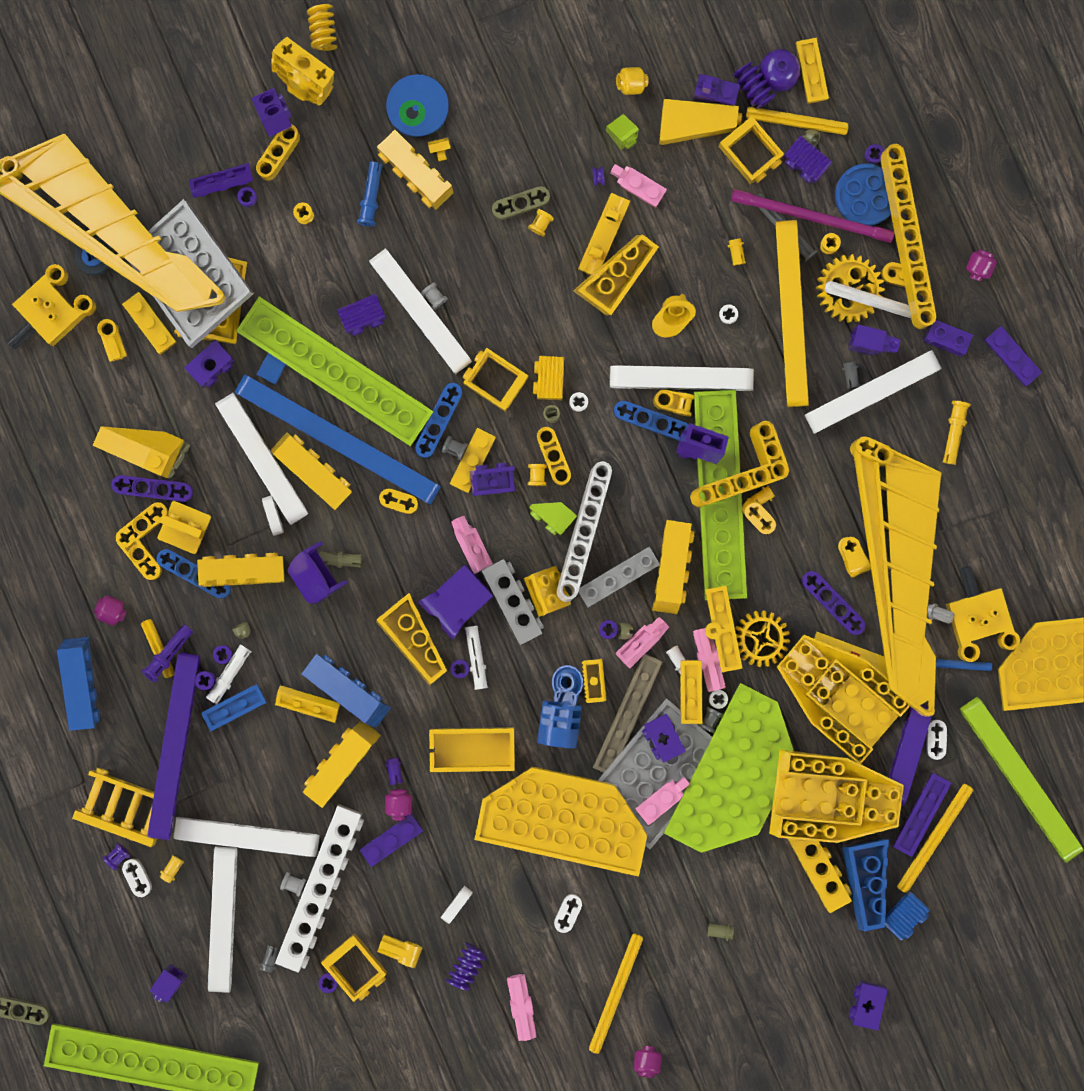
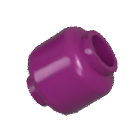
M979 249L978 252L976 251L971 254L966 270L971 273L970 278L977 281H982L983 278L989 279L993 274L997 261L994 259V254Z
M106 595L103 599L99 598L94 614H96L98 621L114 626L118 621H123L127 610L123 609L124 602L122 600Z
M403 789L390 790V793L385 796V813L388 816H392V820H405V816H409L412 813L411 794Z
M643 1046V1050L635 1052L634 1071L640 1077L655 1078V1075L661 1071L662 1055L655 1051V1047Z

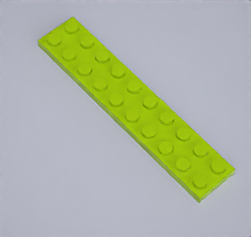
M258 297L236 330L237 333L410 447L433 413L432 410L261 297Z
M736 390L694 392L695 425L729 437L725 455L717 465L697 458L699 487L740 473ZM737 479V485L741 488V481ZM719 485V492L724 495V489ZM700 492V498L705 501V494ZM738 494L700 507L705 600H707L706 589L722 586L727 587L729 599L747 598L742 495Z
M53 1023L51 1025L44 1066L172 1091H254L259 1062Z

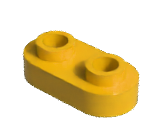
M891 262L885 265L881 272L882 279L888 284L905 288L901 264ZM893 271L895 277H890L888 272ZM913 273L915 281L919 282V276Z

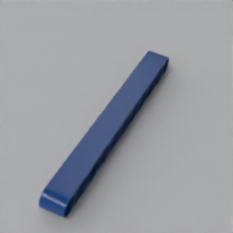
M245 374L234 392L430 505L441 486Z

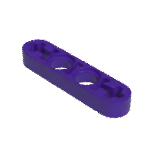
M119 475L111 483L113 491L121 495L187 502L193 497L192 487L181 482ZM123 479L124 483L132 484L133 492L131 493V488L123 487L122 491H120V487H117L116 484ZM144 481L147 483L148 489L145 493L137 491V484ZM161 484L168 486V493L164 496H160L157 492V488ZM172 485H175V490H182L185 487L189 494L182 498L180 494L173 493Z
M810 571L803 575L801 581L804 588L848 633L858 635L864 631V620L818 573ZM808 575L816 577L815 583L820 586L821 582L824 584L823 587L818 589L816 594L813 590L817 588L812 584L807 585ZM825 589L829 590L832 594L828 602L820 598V593ZM840 604L846 608V614L842 617L837 616L835 613L836 606ZM852 613L853 616L850 618L854 622H860L858 625L860 629L851 630L852 624L849 621L844 623L842 620Z

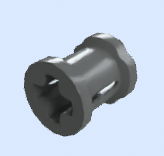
M448 436L442 453L447 452L458 457V460L461 461L468 443L462 444Z
M707 706V712L702 720V724H699V726L715 733V727L724 714Z

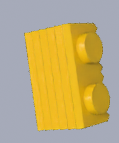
M539 356V361H535L534 373L538 374V382H534L533 394H537V399L562 400L564 357Z
M602 659L582 661V672L584 673L582 676H584L583 680L585 681L584 693L586 694L585 701L587 703L606 701Z

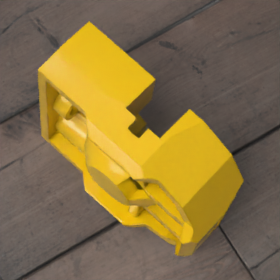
M288 37L284 38L273 49L272 72L277 73L278 77L287 85V90L301 101L308 100L314 104L321 105L333 89L334 71Z

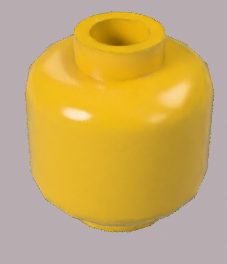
M640 67L623 68L617 74L616 85L618 90H621L624 95L641 94L644 88L648 86V76L644 74Z

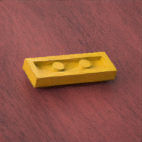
M817 38L797 41L795 44L807 103L828 100L829 96Z
M140 292L122 304L160 355L177 343Z
M479 428L476 429L450 485L469 493L472 487L470 471L476 470V466L483 465L496 439L495 436Z
M681 660V724H702V660Z
M281 685L278 689L275 703L277 706L333 723L336 722L340 707L339 703Z

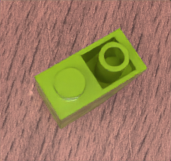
M624 114L606 126V132L620 150L625 147L629 149L637 143L636 139L638 138L639 129Z
M562 502L532 504L529 507L532 510L530 515L538 522L542 519L548 525L545 528L554 536L557 533L561 536L577 518V515Z

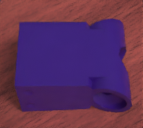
M464 565L435 593L417 603L428 614L439 618L441 629L453 641L464 623L494 595L470 568Z

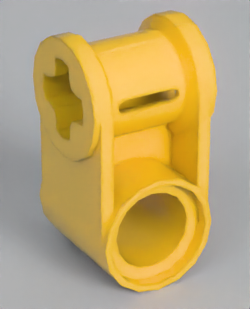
M661 390L654 396L653 403L659 410L691 417L690 408L695 396L682 392ZM659 395H666L668 397V405H661L659 403Z
M854 537L842 538L838 543V549L850 577L853 578L871 570V565L863 552L860 542ZM847 542L853 543L851 551L845 549Z

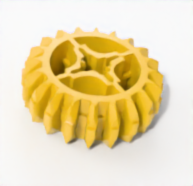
M754 611L753 619L750 614H747L748 622L746 623L743 619H740L739 622L744 626L742 628L739 626L735 627L737 631H741L740 635L736 634V638H739L740 641L737 642L738 646H741L739 653H745L742 660L745 661L750 657V665H753L754 661L757 660V667H761L762 661H764L765 666H769V659L776 664V655L779 658L784 657L780 650L788 651V648L784 647L783 643H790L789 639H784V635L790 634L789 631L782 632V629L787 626L786 623L779 626L778 623L781 621V618L777 617L775 621L772 620L774 617L772 612L768 618L766 617V611H762L761 617H759L757 611ZM765 621L764 626H762L759 632L748 630L749 626L753 623ZM771 625L777 631L778 642L769 637ZM761 633H764V638L771 643L762 642V645H759V640L752 636V634L761 635ZM745 635L754 641L752 653L746 647ZM765 645L775 648L772 653L766 656H758L759 651Z

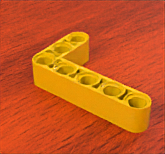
M762 421L750 430V437L761 466L695 489L690 496L693 505L703 507L779 481L788 475L789 467L776 430L771 422ZM760 428L764 429L765 436L761 435ZM767 447L771 449L772 456L767 453ZM774 467L779 470V476L774 473ZM756 473L761 477L760 482L755 477ZM737 479L742 482V488L737 485ZM719 485L723 487L724 495L719 492ZM700 492L705 494V501L700 498Z

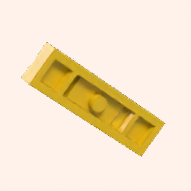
M613 193L610 194L578 270L592 275L603 265L630 204L629 200ZM606 217H611V218H613L616 222H614V221H612V220H610V219H607Z

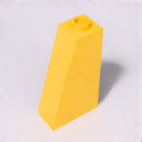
M664 99L659 144L665 145L733 132L736 130L737 125H741L742 113H738L739 106Z

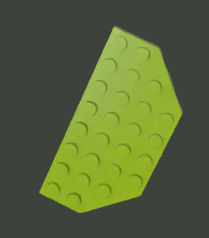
M741 683L739 684L664 834L701 853L759 834L773 807L780 750L794 751L777 701Z

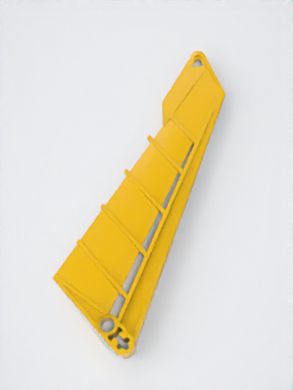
M65 134L14 156L0 159V194L176 312L220 305L225 301V294L187 256L164 251L158 244V241L162 239L159 236L152 237L135 217L138 214L135 209L129 210L112 190L114 188L112 184L108 185L89 163V159L82 155ZM15 166L12 171L8 172L10 167ZM24 174L33 182L24 185L19 180ZM41 188L61 206L54 208L33 191ZM69 211L90 230L85 232L64 216L63 213ZM92 236H99L119 254L115 255ZM125 258L134 267H136L140 271V273L133 269L131 266H129L122 259ZM213 290L217 294V297L210 299L211 292Z
M861 437L851 444L850 452L854 456L889 688L920 715L925 717L931 716L935 713L936 656L925 638L926 623L932 624V620L927 618L929 589L930 586L934 587V582L930 581L933 549H937L934 539L937 512H939L938 500L941 472L905 456L874 439ZM878 451L884 454V461L878 458ZM881 466L886 469V483L880 481L879 467ZM881 489L887 491L888 523L883 520ZM884 528L889 530L890 562H887ZM888 568L891 569L892 602H890ZM891 608H893L894 633H893V626H892ZM926 701H928V709H927V710H925L924 708H922V707L920 706L921 704L925 703Z

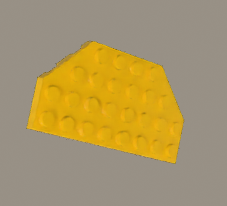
M1084 618L1033 624L1021 639L1019 646L1009 654L998 668L1003 711L1084 702Z
M531 767L483 798L475 840L639 876L648 834L615 784Z

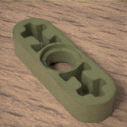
M539 186L497 200L492 206L493 216L498 220H505L543 207L549 203L550 193L547 188ZM537 192L546 194L543 202L536 199L533 200L534 205L530 206V199L527 195L531 194V198L537 197ZM518 198H524L527 201V206L519 209L515 206V201ZM512 201L514 212H511L509 208L505 210L504 215H501L500 212L496 213L499 205L505 208L509 206L508 202Z
M0 996V1004L2 1006H8L9 1002L12 1003L9 1007V1014L6 1013L8 1009H0V1017L42 1025L50 1017V1010L45 1005ZM19 1004L24 1007V1015L17 1016L14 1013L15 1005ZM39 1010H42L41 1013L45 1015V1017H42L40 1020H38V1016L34 1014H31L29 1018H27L29 1011L36 1013Z

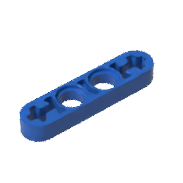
M449 383L445 386L416 444V452L420 457L429 458L433 455L462 397V389L458 384ZM455 387L457 388L458 396L452 397L451 402L454 405L451 406L448 402L442 400L443 398L448 400L450 394L447 390H452ZM445 405L449 408L448 416L441 417L438 415V408ZM432 424H437L440 427V433L436 436L429 434L428 429ZM425 435L430 439L436 440L434 444L430 441L428 446L431 449L430 452L421 453L420 445H425L427 439H423Z
M620 401L614 407V415L619 420L677 441L680 440L677 431L673 430L672 434L668 433L672 422L676 423L674 427L678 429L682 426L686 428L689 425L683 421L627 401ZM625 405L627 406L626 410L630 412L633 411V408L637 410L634 413L633 420H630L631 415L625 413L624 416H620V411L617 408H622ZM638 413H647L649 416L646 423L638 422ZM659 419H665L668 422L666 430L662 431L657 428L656 422Z
M163 549L157 554V563L161 567L220 599L226 598L230 594V585L224 586L226 592H221L220 595L217 594L218 590L212 586L211 590L208 587H200L197 581L198 565L168 549ZM169 553V558L174 561L177 560V557L180 558V560L176 563L174 570L171 569L174 566L173 564L169 562L163 564L164 560L161 558L162 555H167ZM183 563L190 565L191 570L186 575H182L179 571V567Z

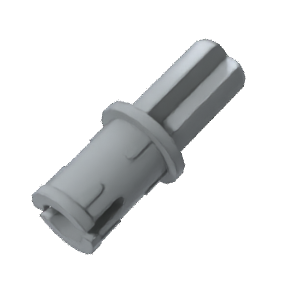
M928 603L927 616L930 620L937 619L948 624L953 622L955 615L953 612L940 608L937 604L932 605Z

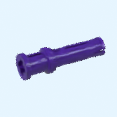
M182 624L181 628L159 654L153 656V661L146 669L143 668L142 674L156 683L159 675L164 669L169 668V661L190 635L193 634V631Z

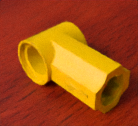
M109 319L100 321L97 329L101 335L109 361H117L127 357L118 325ZM112 324L113 332L105 335L103 332L104 326Z
M384 934L377 952L397 959L399 963L405 966L415 968L422 947L415 943L403 942Z

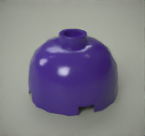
M776 49L769 52L759 66V73H763L760 80L767 79V83L764 86H771V91L774 92L790 90L797 83L800 76L801 67L798 58L786 49Z

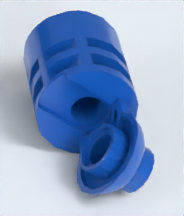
M564 665L553 674L552 688L555 692L554 701L543 700L537 743L562 748L577 747L582 706L578 705V697L584 683L582 674L576 667ZM569 677L572 680L571 687L567 685V680Z

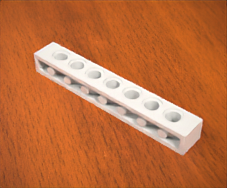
M340 804L337 806L276 959V964L299 972L301 967L306 968L310 958L306 956L309 948H314L317 937L314 936L317 928H322L325 920L322 914L324 909L329 910L333 898L330 897L332 889L337 890L341 880L338 874L340 869L345 870L348 858L345 857L347 851H352L356 839L353 836L355 831H360L364 819H361L363 813ZM340 825H347L350 833L348 835L340 834ZM333 844L341 846L342 853L340 855L332 853L331 846ZM325 864H331L334 867L333 874L329 875L324 872L323 867ZM316 884H324L326 886V893L319 894L315 888ZM315 903L319 908L318 913H310L308 904ZM308 923L311 931L303 933L300 929V924ZM295 942L300 943L303 946V951L300 953L295 952L292 944Z

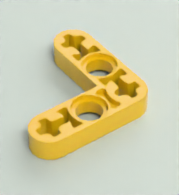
M159 502L150 505L116 534L117 544L140 573L149 580L159 578L162 568L140 539L158 526L162 518L155 516L152 518L155 523L152 524L151 520L145 516L147 513L149 516H152L155 513L154 508L157 507L159 509L163 508L162 516L167 515V506ZM140 519H145L148 523L147 529L144 531L137 529L136 524ZM132 526L133 530L139 535L136 537L135 534H132L129 537V543L122 542V534L128 535L131 533L132 530L129 528ZM137 548H141L144 551V557L141 560H136L133 557V552ZM150 558L151 561H148L147 563L151 567L156 566V574L148 575L147 572L149 571V569L147 568V566L143 565L141 567L140 564L146 562L147 559Z

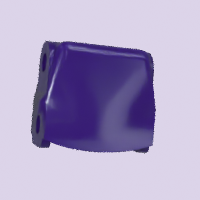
M322 541L298 554L289 563L290 566L288 567V573L309 604H317L348 583L345 580L337 584L316 551L323 545Z

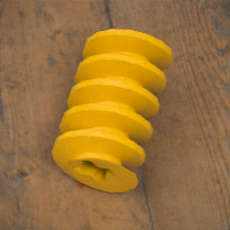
M330 4L316 5L307 10L308 15L311 16L308 18V22L311 24L309 31L312 32L310 39L313 40L311 43V48L321 51L337 49V45L331 44V42L337 39L330 36V34L336 32L335 29L329 28V26L335 24V21L328 20V18L334 16V13L328 12V9L333 8Z

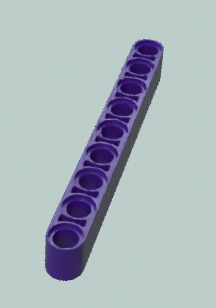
M179 652L177 657L148 828V838L170 840L196 690L195 678L200 666V655Z

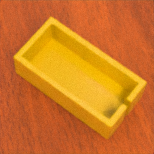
M514 727L443 728L429 730L430 749L435 748V752H430V772L515 771Z

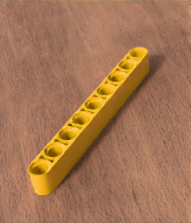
M892 144L882 152L881 164L911 320L916 328L925 329L936 320L935 306L905 152L901 145ZM889 152H893L896 159H892L889 156ZM893 172L899 174L900 180L894 178ZM897 192L902 193L904 200L897 197ZM901 212L907 215L908 220H904L901 217ZM905 232L911 235V241L905 238ZM909 253L915 255V261L909 258ZM913 273L919 276V282L913 279ZM917 293L923 296V302L917 299ZM921 314L927 317V323L921 320Z
M797 220L777 221L776 237L787 406H809Z

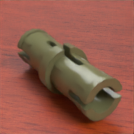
M342 551L338 553H319L325 565H333L338 568H342V566L361 568L362 554H345Z

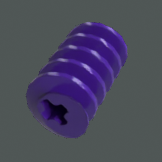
M750 62L738 69L733 76L734 78H740L738 84L744 85L742 91L744 93L749 92L746 98L753 99L751 106H758L756 108L758 109L773 100L776 94H768L772 87H764L767 79L760 81L763 73L756 74L755 72L759 66L752 67L751 64L753 62Z
M465 942L469 949H461L465 956L457 957L460 965L453 964L457 971H449L452 980H445L458 989L470 990L468 983H473L475 980L471 975H478L479 972L476 968H482L483 966L479 960L486 961L487 957L479 948Z

